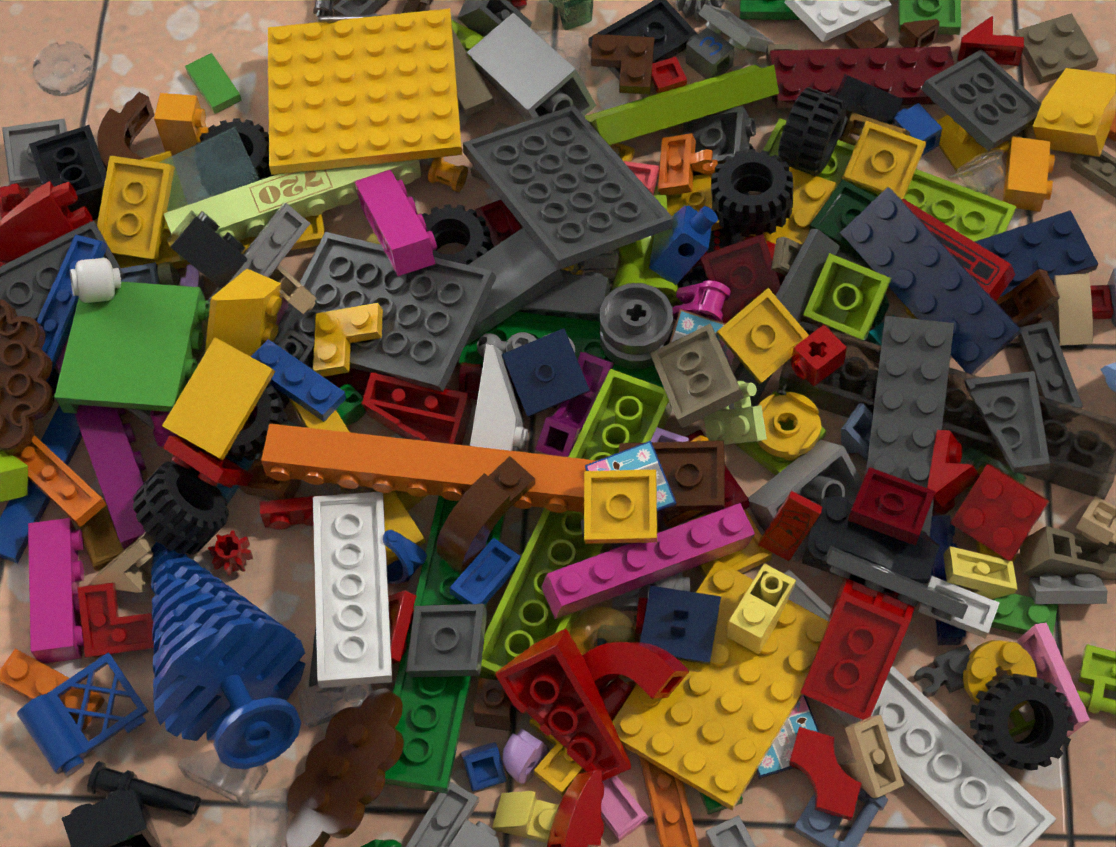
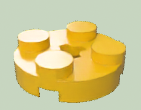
M786 392V395L776 397L775 394L770 395L760 402L759 405H762L767 439L756 442H758L762 449L773 456L784 458L788 461H794L813 449L820 437L821 421L816 405L809 398L799 393ZM789 419L793 421L794 429L788 431L781 429V425L778 423L779 421L787 422Z
M991 640L978 645L968 657L970 660L967 663L966 670L963 672L965 690L970 699L977 705L980 700L976 698V695L979 691H988L985 684L991 680L993 681L992 677L996 675L995 669L997 667H1000L1001 670H1006L1010 676L1021 674L1037 678L1036 667L1030 654L1018 643L1002 640ZM1027 701L1017 704L1011 712L1024 706Z

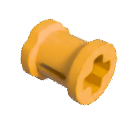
M444 157L434 158L429 168L428 181L433 184L439 182L450 186L453 191L459 193L467 179L468 167L446 162Z

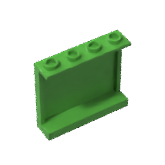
M121 282V288H115V295L112 300L84 303L78 299L54 396L63 412L77 413L79 405L170 412L196 370V353L203 346L202 325L204 320H208L210 304L208 300H205L201 288Z

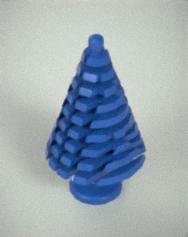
M156 542L151 548V551L154 553L151 563V589L155 594L152 598V640L154 641L153 703L154 713L160 726L165 721L167 732L176 737L182 733V739L198 741L206 732L207 741L214 740L213 745L220 762L230 768L249 769L262 766L276 759L290 748L299 735L301 720L296 708L287 702L301 681L306 663L299 661L305 654L301 640L295 637L296 634L252 604L229 585L227 586L221 579L214 577L206 568H202L198 562L193 559L191 560L187 554H179L175 550L170 551L161 543L158 544Z

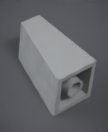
M514 13L467 52L478 71L526 121L573 105L585 116L597 106L576 69Z

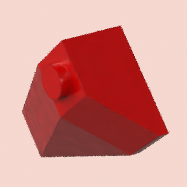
M567 628L536 642L495 673L512 704L522 714L526 712L540 724L539 729L547 736L551 734L567 749V754L586 772L602 770V781H605L631 769V763L586 661Z

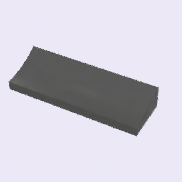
M524 227L469 264L470 266L492 270L497 278L465 346L564 280L560 270L554 266Z

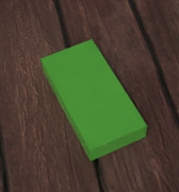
M212 53L185 66L188 75L214 114L242 101L240 93Z

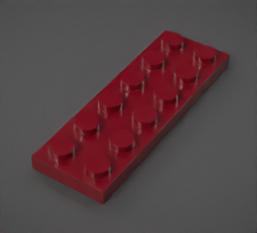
M950 46L772 50L768 56L769 66L774 65L779 91V94L774 95L776 108H792L798 96L807 87L835 97L845 74L902 98L901 105H916L917 103L936 104L921 88L926 80L954 65Z

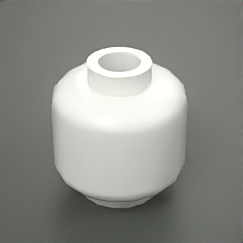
M107 258L80 260L76 263L75 269H70L73 296L78 295L79 299L84 303L112 300L115 295V288H121L119 268H112L111 262Z

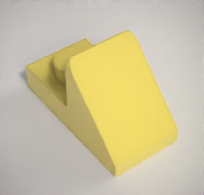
M951 546L943 554L948 583L963 586L964 589L989 599L1014 594L1018 590L1013 561Z
M536 792L502 793L492 829L547 843L559 805L537 800Z

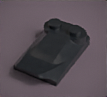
M824 496L820 505L823 508L812 527L802 558V564L835 574L830 571L832 565L827 564L825 561L830 546L919 583H928L940 545L933 541L925 531L921 530L915 546L848 521L853 505L843 497L833 496L828 498ZM854 574L850 577V580L861 584L865 581V579ZM885 588V590H884L885 592H888V593H891V594H894V595H897V596H898V594H899V593H897V592H895V591H893V590H890V589H888V588Z

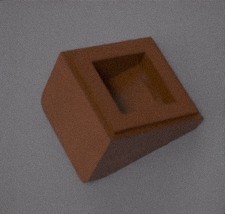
M937 19L903 23L898 40L902 47H929L936 42L940 22Z

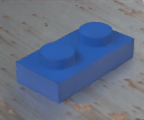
M493 538L451 585L450 594L464 604L486 605L515 571L521 556Z

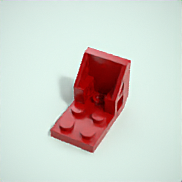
M843 578L828 618V626L800 693L864 720L871 717L910 624L915 607L855 581Z

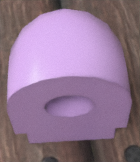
M521 728L517 735L511 734L503 749V763L506 771L517 782L524 784L533 777L534 769L544 759L550 749L542 741Z

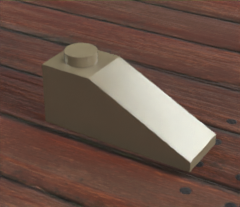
M1045 526L1029 535L1020 548L1023 574L1040 577L1042 574L1052 573L1061 577H1075L1080 573H1089L1100 577L1101 580H1116V544L1111 541L1108 545L1102 542L1095 543L1082 534Z

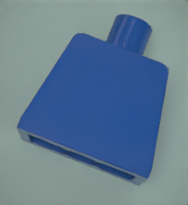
M690 206L682 207L672 216V228L654 235L649 268L674 285L686 275L709 248L711 227L718 221V217L707 206H704L699 212Z

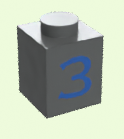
M707 27L699 34L691 36L686 44V64L705 79L722 75L733 67L735 47Z

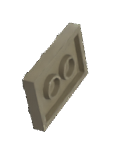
M711 323L650 353L672 409L682 428L745 398Z

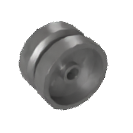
M628 283L615 288L605 297L600 307V345L605 355L616 365L628 369H645L655 365L650 353L668 345L672 336L673 310L667 296L656 287L644 283Z

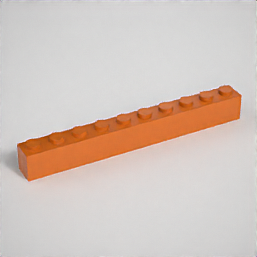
M269 423L261 462L266 476H270L278 481L298 479L312 485L333 483L347 489H356L359 486L373 488L382 493H390L394 490L408 492L416 497H424L428 494L442 496L451 501H459L484 473L489 476L511 456L535 478V485L513 505L514 507L528 509L533 506L546 508L555 513H563L568 510L584 514L585 465L598 460Z

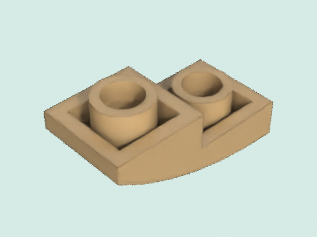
M1089 274L1054 275V286L1061 297L1054 302V308L1057 310V339L1060 346L1093 344V316Z

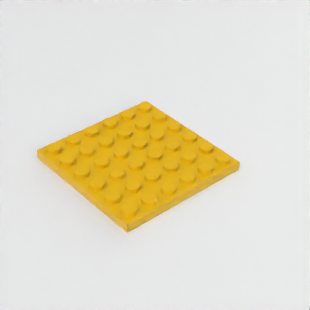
M450 8L343 19L334 23L315 22L268 27L269 168L271 175L462 155Z

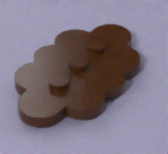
M0 299V451L6 454H17L23 451L32 441L34 436L33 421L44 417L51 410L54 403L53 388L46 382L52 371V361L41 350L45 343L43 327L31 317H18L16 310L5 300Z
M385 688L375 690L366 697L359 709L355 707L343 708L330 720L326 729L325 739L318 742L309 751L305 763V772L295 779L288 791V809L295 814L287 829L286 841L288 847H324L330 836L338 839L345 838L359 827L364 817L365 805L374 801L381 794L385 785V772L396 764L403 751L404 740L402 734L395 729L402 715L403 704L401 698L394 692Z

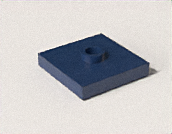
M564 328L502 354L527 417L590 392Z

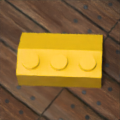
M245 269L212 296L205 353L215 337L250 357L268 339L274 343L278 333V325H276L277 313L282 305V298H280L281 283L252 270Z

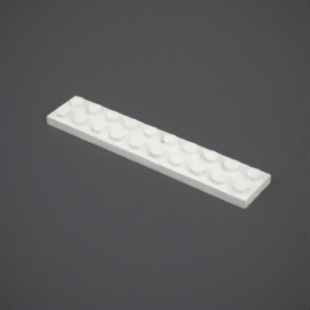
M790 569L787 570L784 574L796 580L789 600L828 621L831 608ZM891 667L871 716H882L901 775L976 847H1030L1055 822L1056 818L896 668ZM831 707L849 725L862 721V719Z

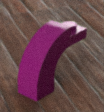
M580 352L578 363L590 392L561 403L553 416L546 417L535 450L548 455L569 457L609 370L613 369V362L586 352Z

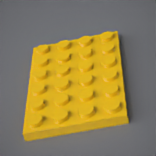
M717 560L696 591V593L721 596L710 665L679 660L689 670V673L668 698L652 699L636 684L612 723L623 747L733 811L803 694L800 691L826 631L828 621L788 599L777 625L759 654L727 637L729 620L754 580Z

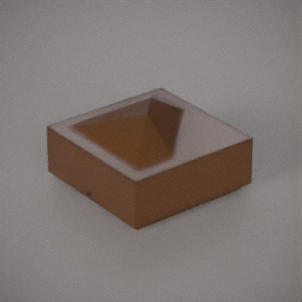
M870 19L845 34V41L853 49L884 48L888 45L889 40Z

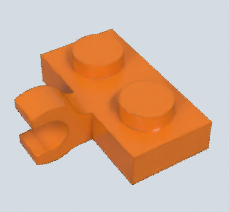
M692 133L662 138L658 190L661 195L668 196L692 192L694 171L702 174L715 173L718 161L712 160L713 151L706 149L695 153L696 140Z

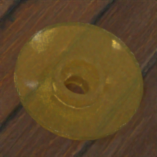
M596 607L587 610L574 621L569 632L582 655L596 647L595 642L598 638H604L607 643L639 642L633 622L621 611L610 607Z

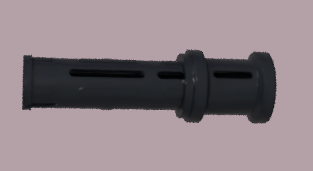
M100 761L93 767L87 784V791L92 794L101 792L108 795L119 789L129 790L133 788L144 804L187 817L191 820L198 813L200 804L197 803L201 802V797L138 779L133 771L127 770L123 773L107 768L106 763Z

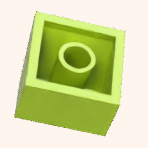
M829 253L803 315L865 341L892 278Z

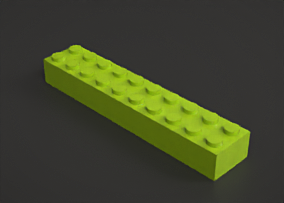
M610 369L569 457L600 460L619 453V443H646L651 441L656 428L664 429L672 412V406L665 389ZM544 508L486 630L480 676H474L475 678L498 680L495 673L536 642L566 628L571 635L581 610L555 619L541 586L547 573L609 551L612 543L585 544L580 522L584 519V514L581 512L567 510L563 513H555Z

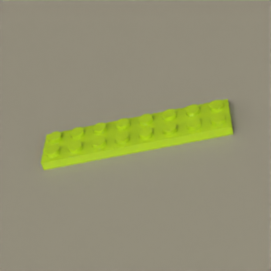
M779 118L763 149L769 152V156H778L779 143L787 120ZM838 140L828 164L818 177L836 182L837 188L855 146ZM918 169L914 173L904 198L974 242L1006 232L1017 207ZM862 189L875 197L879 196V194Z

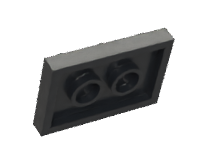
M653 0L596 34L654 37L653 63L672 58L684 51L688 40L697 33L667 0ZM593 36L588 38V45L591 49ZM608 67L620 81L621 68Z

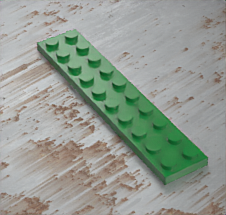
M438 496L425 552L427 557L422 565L414 608L415 606L464 604L450 594V587L460 574L437 554V540L440 531L458 501H451ZM506 512L490 532L486 546L493 538L500 542ZM412 620L405 640L407 644L406 651L400 661L393 691L401 698L403 704L402 715L395 729L402 734L404 745L399 760L385 772V784L447 794L472 676L410 677L406 670Z

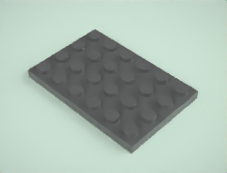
M574 105L463 142V153L558 270L666 231L673 226V217Z
M325 232L300 281L316 297L315 305L310 311L302 314L289 303L278 325V333L274 343L278 345L287 330L291 328L314 344L316 313L378 303L383 309L382 338L351 343L350 368L395 377L421 387L443 392L497 277L492 270L434 257V265L397 276L380 244Z

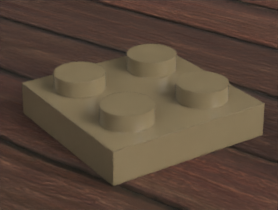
M1072 13L1016 30V37H1024L1022 53L1040 84L1058 79L1066 68L1087 70L1097 66L1099 59Z

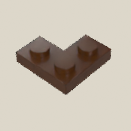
M593 34L591 66L621 68L619 93L650 95L654 37Z

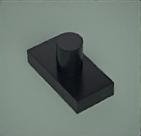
M846 74L835 97L845 100L846 110L891 125L903 101L898 96Z

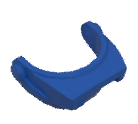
M387 530L382 536L383 543L400 559L387 565L388 584L408 582L415 571L423 565L427 554L421 547L393 530Z

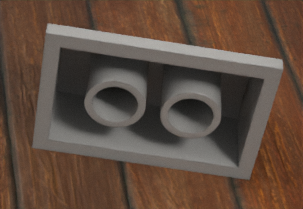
M820 440L808 453L798 457L749 497V507L760 527L765 531L791 491L818 505H821L824 496L828 498L833 496L843 497L853 505L863 481L844 446ZM812 528L792 556L794 561L798 562L803 558Z

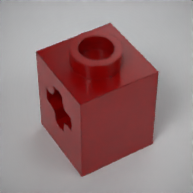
M822 325L793 347L792 368L799 378L806 379L814 387L844 364L847 347L825 325Z

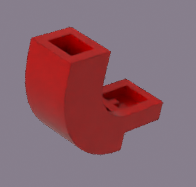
M606 643L582 655L599 693L613 679L624 675L634 680L652 699L668 698L689 673V670L671 653L647 643Z

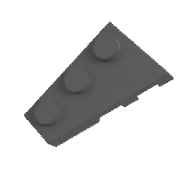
M1029 371L965 379L966 389L1013 473L1049 470L1050 461L1035 372Z

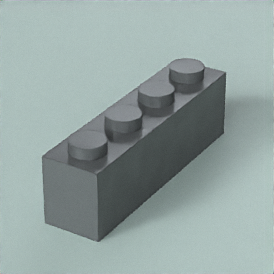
M560 269L564 278L563 281L517 311L600 322V307L605 297L611 292L608 277H604L596 272L575 275L567 270Z

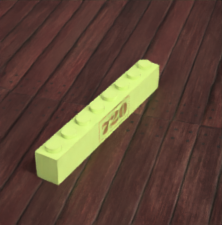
M419 160L277 174L166 212L164 216L170 234H172L191 210L197 215L203 211L220 226L217 230L220 234L224 236L229 232L240 241L248 237H257L283 203H287L304 218L317 216L326 210L340 205H349L357 200L358 195L354 181L391 170L397 181L402 180L404 184H409L421 177ZM179 255L181 261L185 260L182 256Z

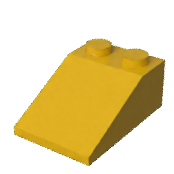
M1066 68L1041 103L1033 125L1036 140L1050 141V150L1100 157L1116 113V74Z

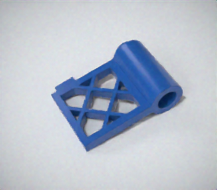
M108 652L47 694L40 695L26 703L19 709L17 716L55 774L64 772L68 776L85 764L82 759L96 747L123 729L129 734L145 723L146 720L143 715L149 711ZM108 664L115 674L112 688L92 686L95 672ZM88 678L86 685L79 684L80 682ZM119 681L126 691L117 690ZM72 688L85 690L81 710L65 707L59 697ZM91 691L110 694L106 714L86 711ZM116 695L131 698L137 707L136 710L125 717L112 715ZM71 714L79 715L78 723L75 722ZM85 716L104 719L102 732L88 741L82 732ZM110 720L118 721L114 725L109 727Z

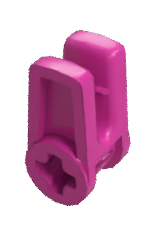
M712 280L678 288L676 297L685 304L672 307L673 319L677 321L680 309L721 322L723 317L721 309L724 301L729 299L731 290L726 285Z

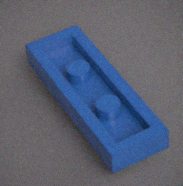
M269 339L251 356L276 371L269 382L274 388L323 422L346 400L343 390Z

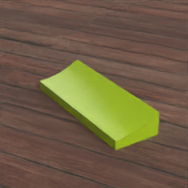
M756 64L584 117L608 145L616 144L779 94L775 67L771 65L761 68Z

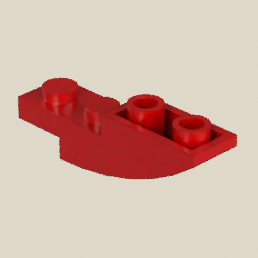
M592 770L576 775L558 807L552 823L547 847L601 846V838L604 833V823L601 819V803L604 797L602 770Z

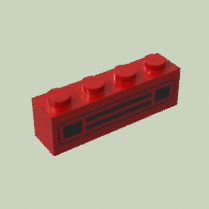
M902 199L996 302L1016 275L1012 265L915 205Z

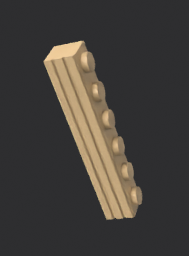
M278 265L269 278L281 283L280 294L302 314L310 311L315 305L316 297L288 271Z

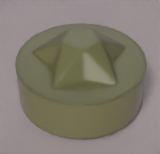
M159 263L157 267L159 283L162 285L178 286L181 281L180 273L172 266V263Z

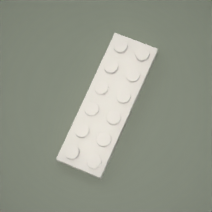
M367 492L314 496L313 522L319 688L393 682L386 545L382 540V536L385 533L383 493Z

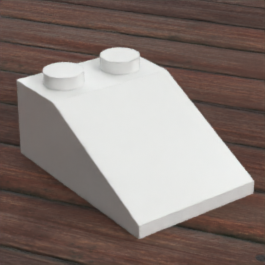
M486 344L470 446L519 452L520 449L526 448L528 429L523 427L524 420L506 363L502 356L503 353L494 345Z

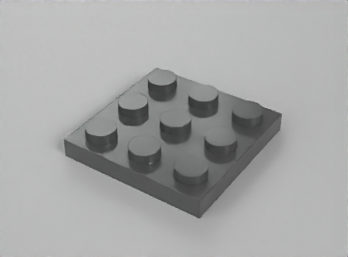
M982 49L929 78L921 88L934 103L940 106L988 152L1033 125L1041 103Z

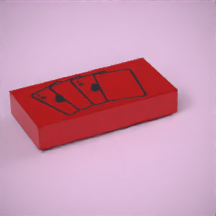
M791 491L763 533L758 545L790 561L820 516L823 507Z

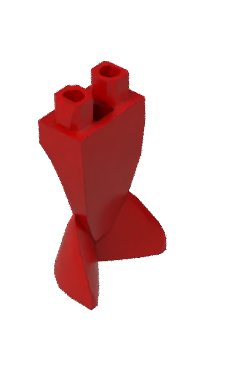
M51 181L43 184L0 220V267L93 221L90 212L85 206L73 212H70L68 209V205L78 200L76 191L70 182L55 187Z

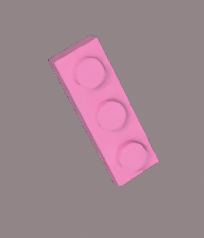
M1047 623L1035 624L1017 642L1032 657L1037 671V678L1043 679L1044 682L1052 683L1057 687L1056 692L1063 693L1067 698L1063 705L1071 707L1073 715L1068 716V722L1074 723L1073 731H1067L1066 736H1070L1089 722L1090 719Z

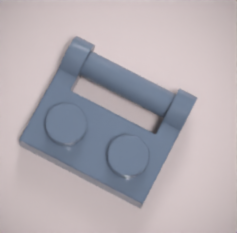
M860 787L858 800L865 804L845 839L839 841L833 836L842 823L843 818L815 810L816 796L814 792L795 824L793 831L820 847H858L878 810L882 811L886 806L888 798L885 795L872 798Z

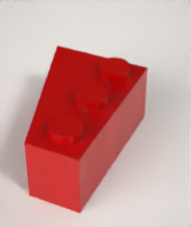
M372 372L370 373L362 405L370 418L406 439L462 445L473 407L468 393L444 389L443 392L395 377Z

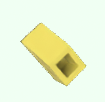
M764 563L730 618L727 637L759 654L777 625L796 580Z

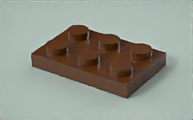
M724 441L652 442L677 504L658 512L720 511L725 509ZM619 443V452L643 443Z

